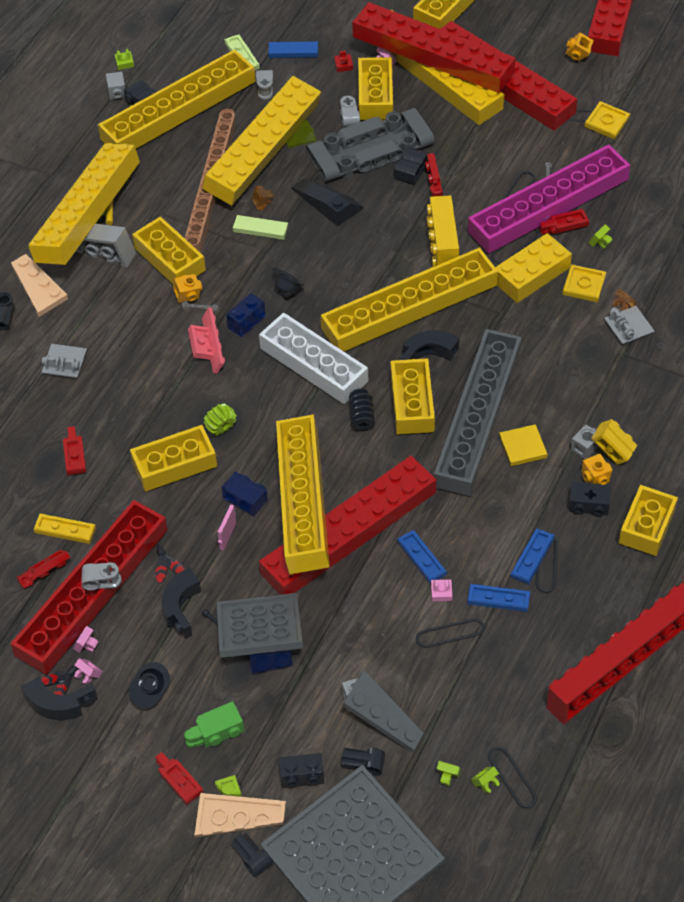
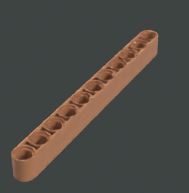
M230 109L222 110L219 114L185 239L200 253L203 249L217 198L202 189L205 174L231 146L236 123L235 113Z

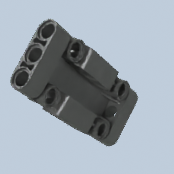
M411 108L400 113L395 111L389 112L386 115V120L383 121L380 117H374L345 127L337 134L328 133L325 135L323 142L319 140L306 145V152L323 181L328 182L339 177L350 178L356 171L364 173L401 159L402 153L409 147L418 150L434 144L435 139L432 131L416 108Z

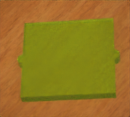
M308 120L304 121L286 142L288 148L316 142L314 129L311 128Z

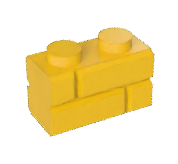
M612 419L602 422L591 438L617 465L627 462L637 447L632 437L626 434L620 428V425Z

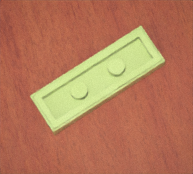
M239 34L224 39L225 45L230 52L235 49L255 67V70L260 69L259 63Z
M237 215L233 226V232L283 240L288 230L287 222Z

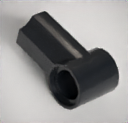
M8 292L0 293V330L3 331L10 327L12 313L15 311L13 298Z
M344 748L341 767L357 769L363 765L372 776H380L383 771L385 752L378 748H369L367 751Z
M246 832L240 833L231 842L232 848L242 858L245 867L253 877H257L273 865L268 853L263 848L259 849Z

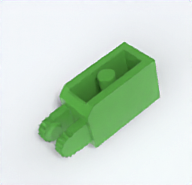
M232 701L199 715L196 720L197 726L187 730L184 737L186 739L185 743L189 748L198 747L202 744L206 748L216 746L223 740L237 737L244 732L243 720Z

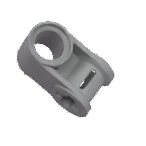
M273 70L256 71L258 97L262 100H269L273 96Z
M352 96L342 97L340 100V115L342 127L345 128L359 123L360 115L355 99Z
M115 563L85 564L82 567L81 586L86 590L116 588L122 581L118 566Z

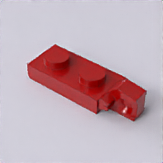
M433 153L427 154L428 161L425 162L427 172L431 173L428 174L432 197L443 196L435 155Z
M579 209L550 216V219L540 223L539 231L541 235L547 233L555 234L589 226L590 221L584 210Z
M75 426L67 427L68 438L63 440L67 475L86 473L82 437L76 435Z
M60 549L31 566L26 572L16 578L22 588L31 586L37 577L42 578L48 575L49 570L52 568H59L66 564V560L70 556L67 551Z
M162 752L155 757L156 763L160 767L158 769L160 776L186 805L200 796V793H204L202 787L177 759L169 760Z

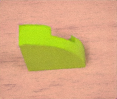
M235 775L215 781L216 788L223 795L242 797Z

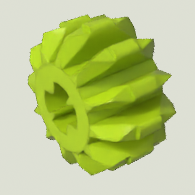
M223 403L221 405L218 404L215 408L212 407V410L208 411V415L204 417L205 427L214 435H218L233 427L237 415L232 408Z

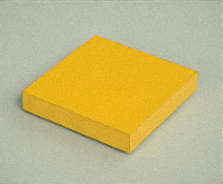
M600 101L585 122L584 127L615 140L629 120L630 113Z
M571 264L563 295L598 302L606 272Z
M536 424L499 433V438L510 466L547 458V452Z

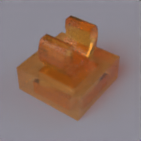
M258 185L255 187L251 199L257 210H264L266 205L271 204L269 197L274 195L271 190L265 191L262 185Z
M620 288L615 292L618 298L614 300L613 305L617 307L620 303H623V306L620 308L621 311L628 309V305L634 307L637 304L633 297Z

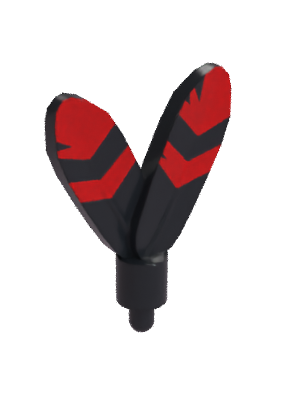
M157 544L156 552L159 558L155 574L157 582L162 583L166 578L167 567L176 574L185 570L180 562L166 555L164 548Z
M72 665L67 671L49 674L41 680L45 687L58 683L54 694L65 695L72 676L75 675L78 668Z

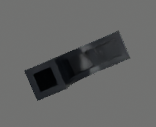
M431 330L420 332L403 343V353L400 355L399 360H412L426 355H436L451 361L459 350L460 337L445 331Z
M190 567L176 574L168 582L162 595V608L167 627L174 626L178 634L181 633L185 639L192 636L190 623L181 611V607L187 599L201 592L200 581Z
M40 677L21 686L29 706L39 715L52 720H70L83 715L82 707L89 706L98 700L92 683L67 695H57L50 692Z

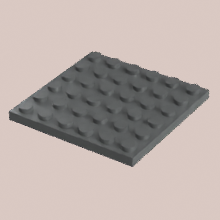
M363 765L260 844L261 848L268 853L271 860L306 902H396L446 862L443 855Z

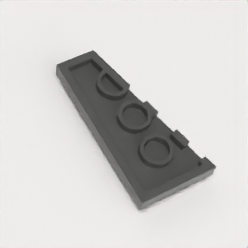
M363 670L342 706L410 752H413L424 733L370 675Z

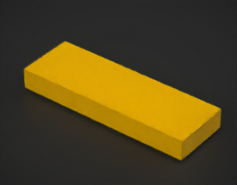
M39 514L33 530L37 534L90 544L96 530V525Z

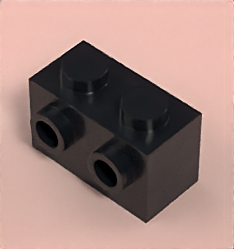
M322 753L279 757L282 788L324 784Z

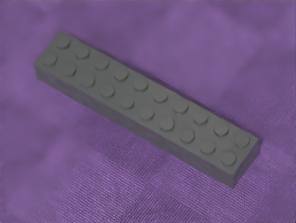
M485 329L434 472V478L437 479L436 488L467 496L472 495L521 351L522 337Z

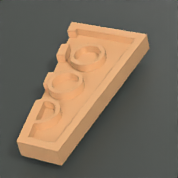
M27 254L11 262L12 268L30 298V302L35 308L38 317L68 299L67 294Z
M200 793L194 835L195 837L284 825L286 801Z

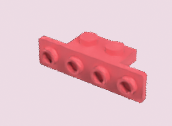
M208 307L202 317L203 327L190 325L188 332L193 357L211 360L213 373L217 374L224 366L225 360L221 352L222 346L218 338L219 332L215 324L216 318L213 314V309Z

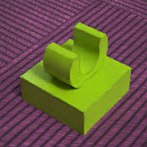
M128 49L123 53L117 51L115 60L118 70L134 67L131 51Z
M605 224L594 234L588 243L592 247L599 243L605 249L612 241V238L606 235L610 228Z
M439 761L437 771L443 773L440 780L441 784L450 786L452 776L459 778L461 768Z
M494 766L486 767L470 779L475 787L481 786L485 793L491 792L488 787L489 782H492L494 787L500 785L499 781L494 778L499 774Z

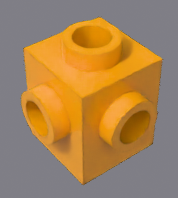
M579 32L574 38L568 40L566 44L568 48L565 54L579 62L584 57H588L594 40Z
M195 274L174 278L173 291L178 303L199 299L202 284L200 280H197Z
M601 454L583 460L582 474L587 483L606 485L610 482L612 468L608 462H605Z

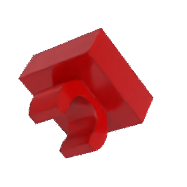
M339 51V56H334L337 72L353 70L351 55H346V51Z

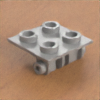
M637 306L621 312L614 307L610 310V316L604 318L621 344L654 333L653 328Z
M51 344L48 355L42 358L44 366L41 373L78 378L87 348Z

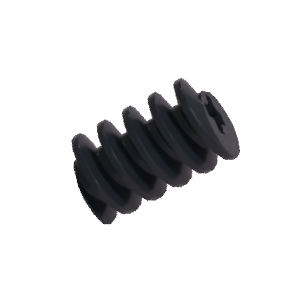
M355 389L349 394L352 427L356 430L371 429L375 426L373 397L368 394L366 389Z

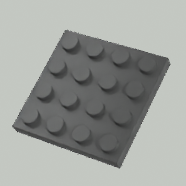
M297 593L217 602L220 658L303 648Z

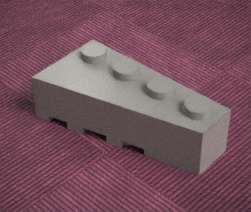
M95 224L75 251L82 254L85 251L94 258H98V256L107 258V262L110 263L120 262L121 266L126 268L136 254L125 227Z

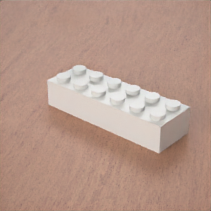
M284 312L259 334L260 349L343 404L349 400V394L353 390L362 388L368 382V367Z

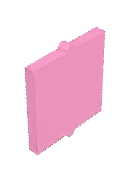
M230 505L218 530V543L222 551H224L236 525L234 505Z

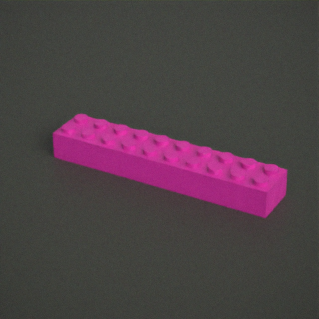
M608 144L468 217V233L489 254L540 227V223L550 219V216L566 213L629 179L630 164Z

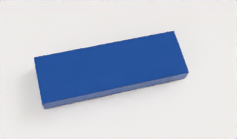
M318 41L269 42V58L318 57Z
M536 528L511 572V578L530 584L555 539L554 534Z
M414 530L397 538L399 546L429 584H431V580H439L447 575V571Z
M470 584L468 604L528 612L530 591Z

